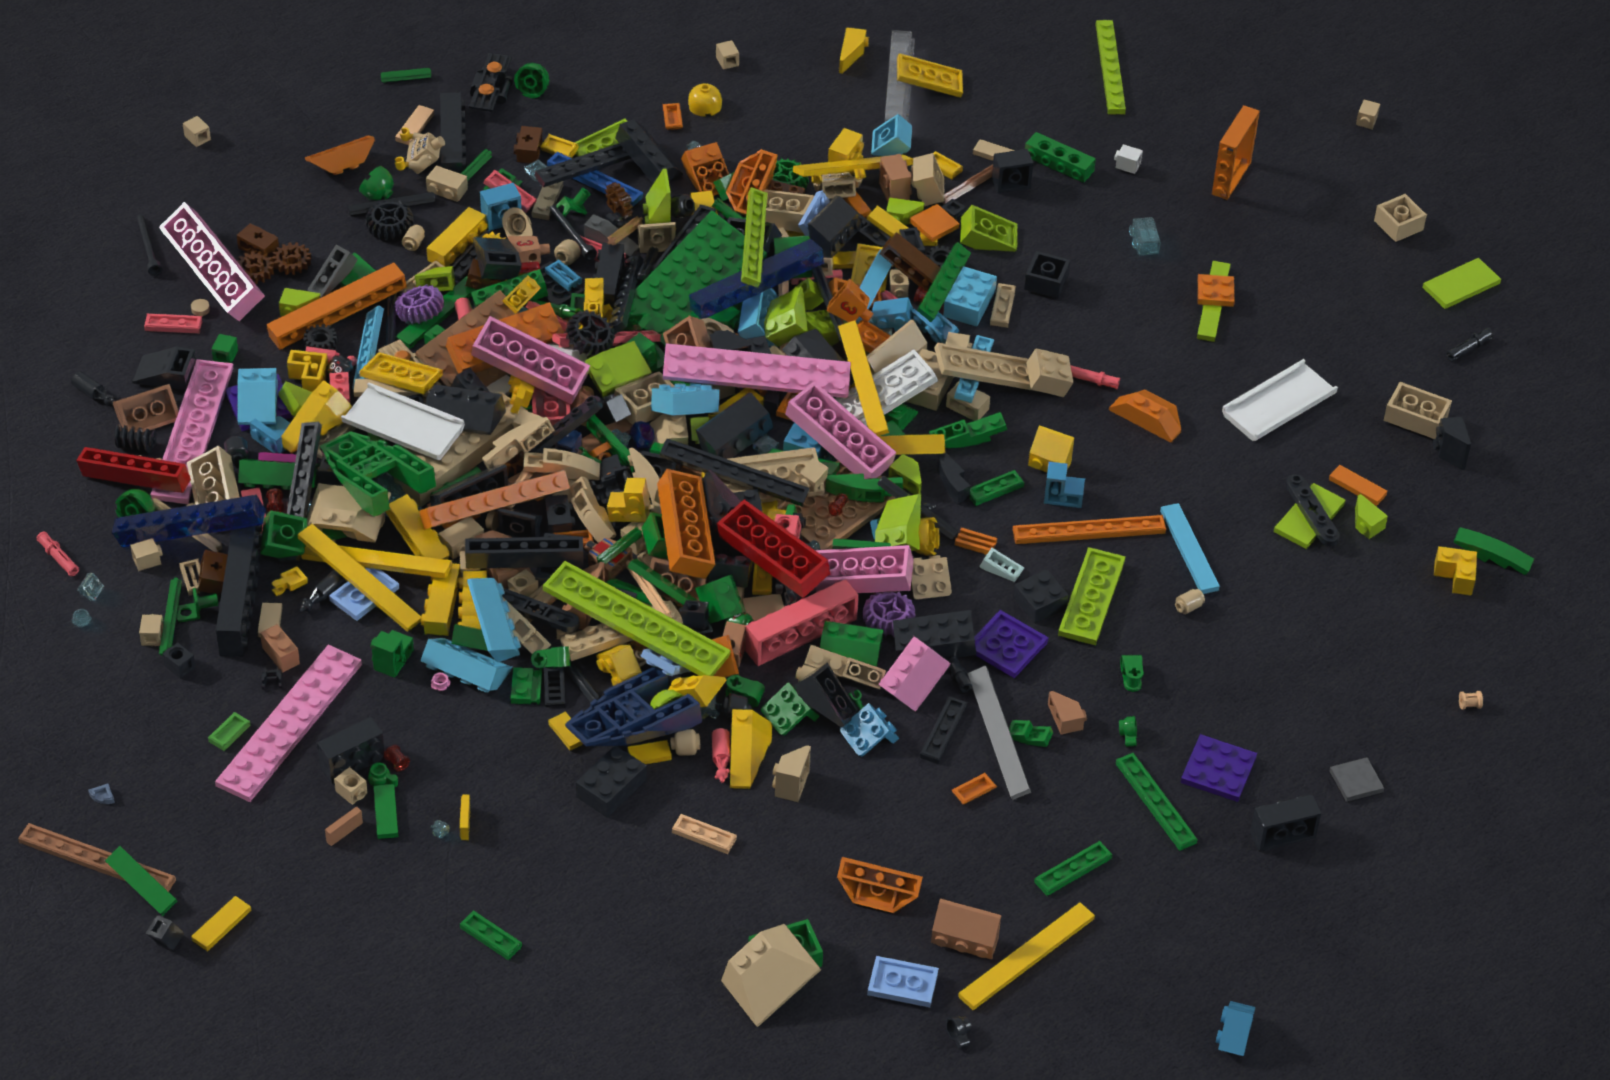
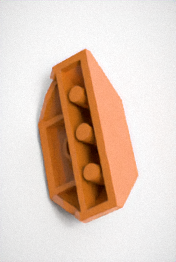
M368 135L307 156L305 160L326 172L337 175L343 173V169L359 167V164L365 161L375 138Z
M761 149L739 162L726 191L735 212L743 215L747 214L748 192L751 187L763 192L767 190L771 180H773L777 154Z
M1147 390L1118 397L1109 407L1111 412L1170 443L1181 433L1176 405Z
M845 857L841 859L837 875L838 880L853 903L895 913L918 898L923 879L922 876Z

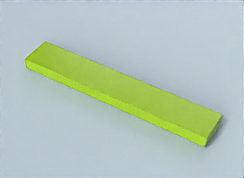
M1213 261L1210 275L1228 276L1230 264ZM1203 305L1197 339L1215 342L1222 306Z

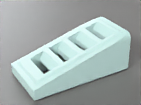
M993 548L990 549L980 565V568L1014 582L1024 569V567Z

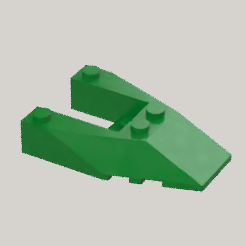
M350 431L319 446L339 481L360 507L373 517L381 515L390 509L387 489L371 480L385 472L420 494L436 487L434 467L400 445L389 446L386 445V441L378 440L375 442L370 440L369 436Z

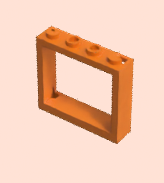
M1243 105L1220 141L1212 195L1228 200L1251 164L1259 110Z

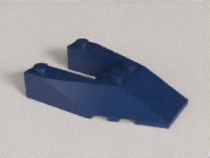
M657 666L606 689L604 695L599 700L594 699L587 710L584 712L581 710L565 723V726L586 747L624 746L685 731L702 723L700 703L690 694L656 710L649 705L657 693L669 689L668 675L663 673L662 669Z

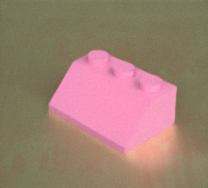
M913 637L879 685L916 712L951 663L919 639Z

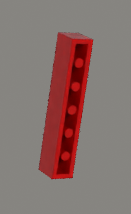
M88 447L83 449L76 460L82 475L85 477L183 493L191 481L186 464Z

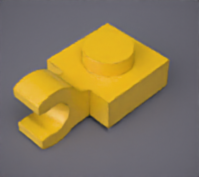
M294 567L281 573V579L272 582L274 586L272 592L279 596L286 588L290 591L308 584L307 577L298 567Z

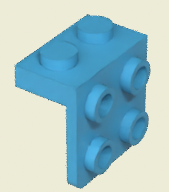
M915 309L911 311L914 315L913 320L918 324V328L923 333L928 332L930 338L936 344L938 342L946 344L948 332H959V329L939 312L935 319L929 322Z
M277 416L276 424L264 425L255 418L250 422V433L254 440L271 452L283 453L286 450L283 448L281 436L290 422L281 416Z
M869 703L855 714L851 721L840 728L842 735L860 757L864 756L883 738L888 739L893 744L899 739L895 734L897 729L890 721L886 722L884 719L887 717L880 708L875 709Z

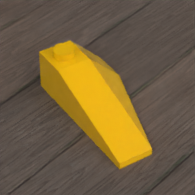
M323 380L310 394L282 434L283 448L291 454L297 451L302 423L320 422L322 424V436L327 434V431L331 428L339 427L344 423L341 416H345L352 408V405L336 388Z
M732 709L730 788H751L758 773V768L765 757L766 750L772 742V723L753 710Z

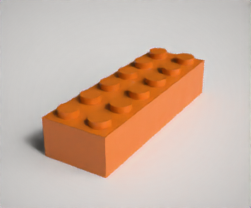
M550 302L499 320L546 344L555 343L552 341L553 334L564 333ZM484 325L448 337L446 348L458 374L468 368L477 373L494 367L471 355L473 344Z
M666 469L657 486L670 571L706 579L715 566L702 477Z

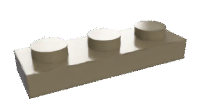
M563 181L544 188L542 186L532 210L533 218L550 219L552 214L550 206L556 204L563 188Z

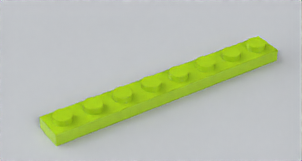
M1096 20L1108 114H1125L1126 107L1113 20Z
M751 187L748 192L741 282L758 288L761 283L767 193Z

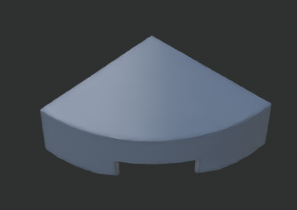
M109 784L88 790L90 797L98 803H115Z

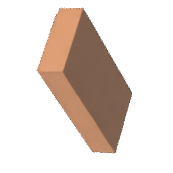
M355 807L325 829L326 841L330 846L363 823L362 811L358 807Z

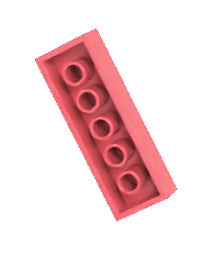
M845 579L834 583L826 589L819 590L811 596L802 598L796 603L787 605L781 610L746 625L745 651L755 664L760 666L821 637L825 621L849 624L857 620L858 593Z

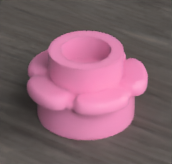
M436 673L432 677L431 687L434 690L444 691L450 686V680L446 674Z

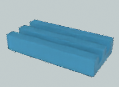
M560 260L545 268V273L567 291H570L571 287H577V283L579 285L582 283V278Z

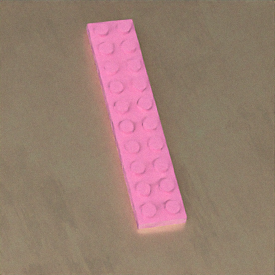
M666 344L662 380L800 393L812 382H815L832 397L848 398L851 362Z
M196 360L162 460L184 463L187 467L188 461L206 452L226 393L225 389L228 387L234 369L233 363ZM189 482L183 493L152 488L151 498H157L160 501L189 504L192 495L191 482Z
M327 645L215 781L216 787L251 802L361 667L362 660Z

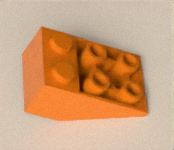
M717 142L685 151L681 160L688 177L697 191H712L713 196L719 195L713 182L728 175L729 172Z

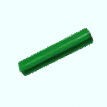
M430 68L381 73L382 82L431 78Z
M484 149L460 174L467 176L468 181L492 157V152Z
M635 527L598 555L597 563L604 562V565H606L640 539L642 531Z

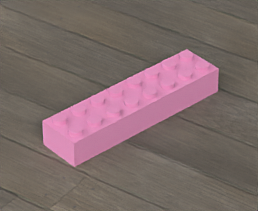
M185 202L159 227L226 312L238 321L265 297L201 216Z

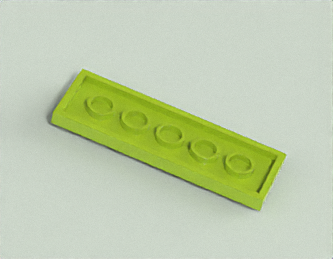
M1088 547L1061 622L1058 636L1096 645L1125 563V556Z

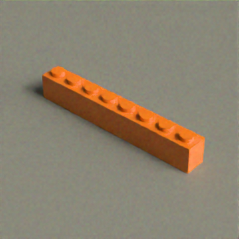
M395 263L385 266L268 323L269 337L281 350L303 339L304 333H306L307 329L310 330L311 326L314 328L316 324H319V327L322 324H325V327L330 326L407 288L405 275Z
M565 470L428 507L419 511L425 530L498 510L499 508L570 489Z

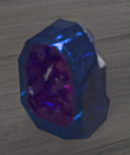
M637 421L630 428L634 445L641 449H647L652 445L655 434L654 429L649 423Z

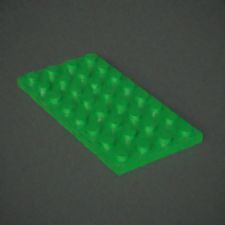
M711 210L636 288L630 315L649 313L652 317L641 330H653L661 334L660 342L658 343L665 348L664 332L688 316L698 319L706 318L722 304L741 284L745 235ZM763 250L764 259L767 256V252Z

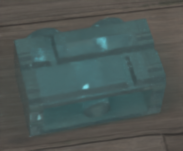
M1134 218L1132 226L1129 227V234L1134 237L1133 248H1137L1139 255L1158 254L1161 242L1154 218Z

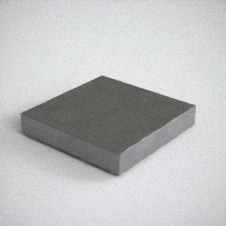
M1368 758L1330 767V773L1346 802L1384 791V787Z

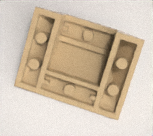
M318 483L307 515V527L313 524L321 532L323 528L354 532L356 539L359 541L376 542L385 512L373 517L360 507L344 486ZM388 492V499L390 500L391 492Z
M782 924L761 931L728 961L721 981L758 1027L820 972L821 969L788 927Z

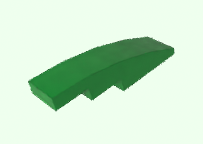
M1460 527L1454 539V543L1463 549L1477 552V558L1483 562L1490 559L1504 569L1511 566L1523 575L1529 572L1534 560L1529 555L1498 539Z

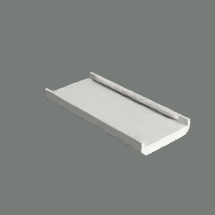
M914 349L872 375L884 415L938 381L933 370ZM856 386L849 390L848 398H835L836 401L867 426Z
M1303 359L1224 405L1222 412L1224 417L1248 438L1256 441L1337 393L1338 387H1332L1309 368Z
M369 382L367 384L368 388L345 416H341L344 423L436 460L442 459L462 433L465 425L463 419Z

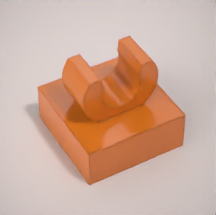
M607 441L593 449L589 454L599 460H602V457L608 458L612 456L607 452L611 446Z

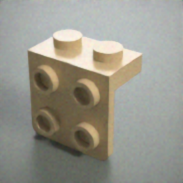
M936 555L926 560L913 558L911 585L914 599L949 596L952 593L947 557L940 558V555Z

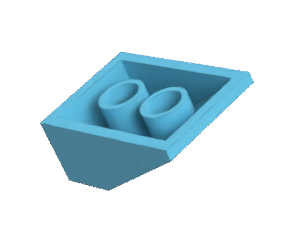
M276 368L238 369V425H250V422L255 418L263 424H276L278 391Z

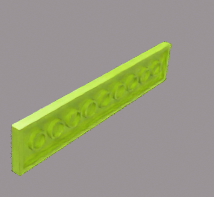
M566 561L561 564L543 585V591L699 676H713L730 656L731 650Z

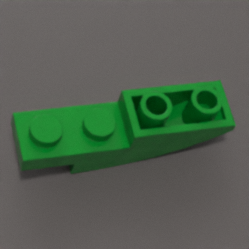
M1001 412L967 424L965 420H961L929 431V433L945 434V448H960L991 441V435L1006 431L1007 427Z
M864 474L827 475L825 490L842 498L862 502H884L885 496H892L877 484L881 478L864 479ZM902 477L888 478L903 489Z

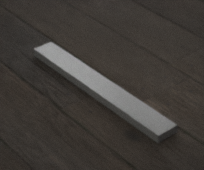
M984 666L967 673L1010 797L1014 800L1031 793L987 667Z

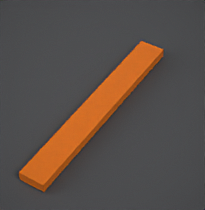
M1163 515L1013 526L1015 544L1166 534Z

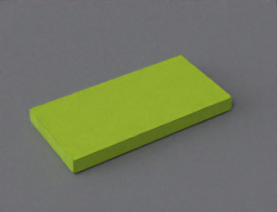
M623 119L575 142L579 148L574 156L579 157L618 144L615 137L619 125L627 122V120Z
M1477 258L1423 283L1422 288L1446 309L1500 284L1501 278L1482 260Z
M1315 483L1310 486L1332 520L1345 505L1346 500ZM1296 503L1274 528L1275 533L1305 549L1317 537Z

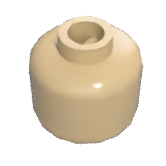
M570 239L561 242L554 250L556 260H560L566 266L575 262L581 254L579 245Z
M693 729L675 733V736L671 738V749H675L678 756L695 755L697 750H700L699 733L696 734Z

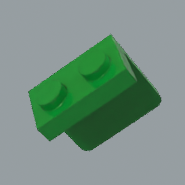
M789 682L761 708V712L782 736L786 735L805 716H808L813 721L820 717L815 709L799 697L796 688Z

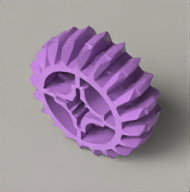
M428 285L413 287V289L401 293V296L397 298L395 302L396 313L401 321H405V323L411 322V324H415L418 322L420 324L423 321L426 322L428 319L438 316V313L442 311L444 307L443 295L433 285L429 287Z
M893 591L876 592L875 596L870 595V598L866 600L863 607V619L866 627L883 630L885 637L892 635L894 638L893 620L915 617V608L912 605V600L908 599L907 595L901 596L900 591L898 593Z

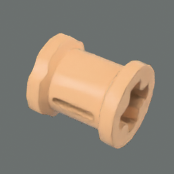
M1476 691V693L1460 692V708L1477 707L1481 709L1483 706L1481 691Z

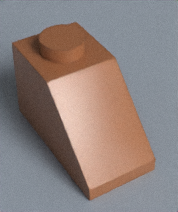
M1054 691L1049 692L1048 706L1060 734L1083 730L1084 721L1087 720L1085 710L1081 709L1079 702Z

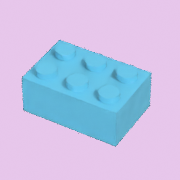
M963 266L944 301L943 316L977 327L996 292L997 276Z
M677 383L675 387L662 384L659 385V388H652L651 411L668 415L719 412V390L713 389L712 385H701V383H690V386Z

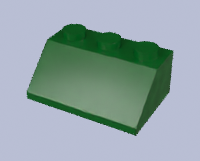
M825 621L820 648L877 667L882 648L883 630Z

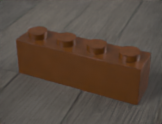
M897 232L886 242L879 253L925 292H928L941 269Z

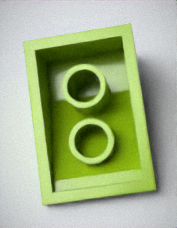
M667 169L661 171L646 195V204H643V214H647V216H644L645 224L671 222V193Z
M971 205L961 217L960 243L979 250L1016 251L1018 224Z
M802 287L770 301L764 321L765 337L777 347L790 342L794 336L808 332Z
M635 341L601 352L585 360V363L590 365L589 375L601 397L614 393L616 388L652 374Z
M920 494L887 501L875 531V542L890 543L891 546L909 545L911 551L920 550Z

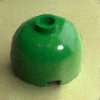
M527 63L520 67L514 78L516 88L523 92L522 95L529 98H537L543 94L549 86L550 80L547 70L537 63Z
M379 166L369 173L371 177L368 181L364 179L359 188V192L371 201L388 199L393 193L394 181L392 175L386 168Z
M128 490L115 502V505L117 504L116 514L127 526H130L131 523L138 525L136 528L144 527L154 515V501L143 490Z

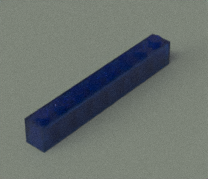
M812 239L804 241L762 261L761 283L758 288L741 282L742 271H739L690 294V309L700 319L708 318L824 264L823 249Z
M257 495L115 518L112 534L121 547H127L153 538L154 542L261 525L264 521L266 509Z

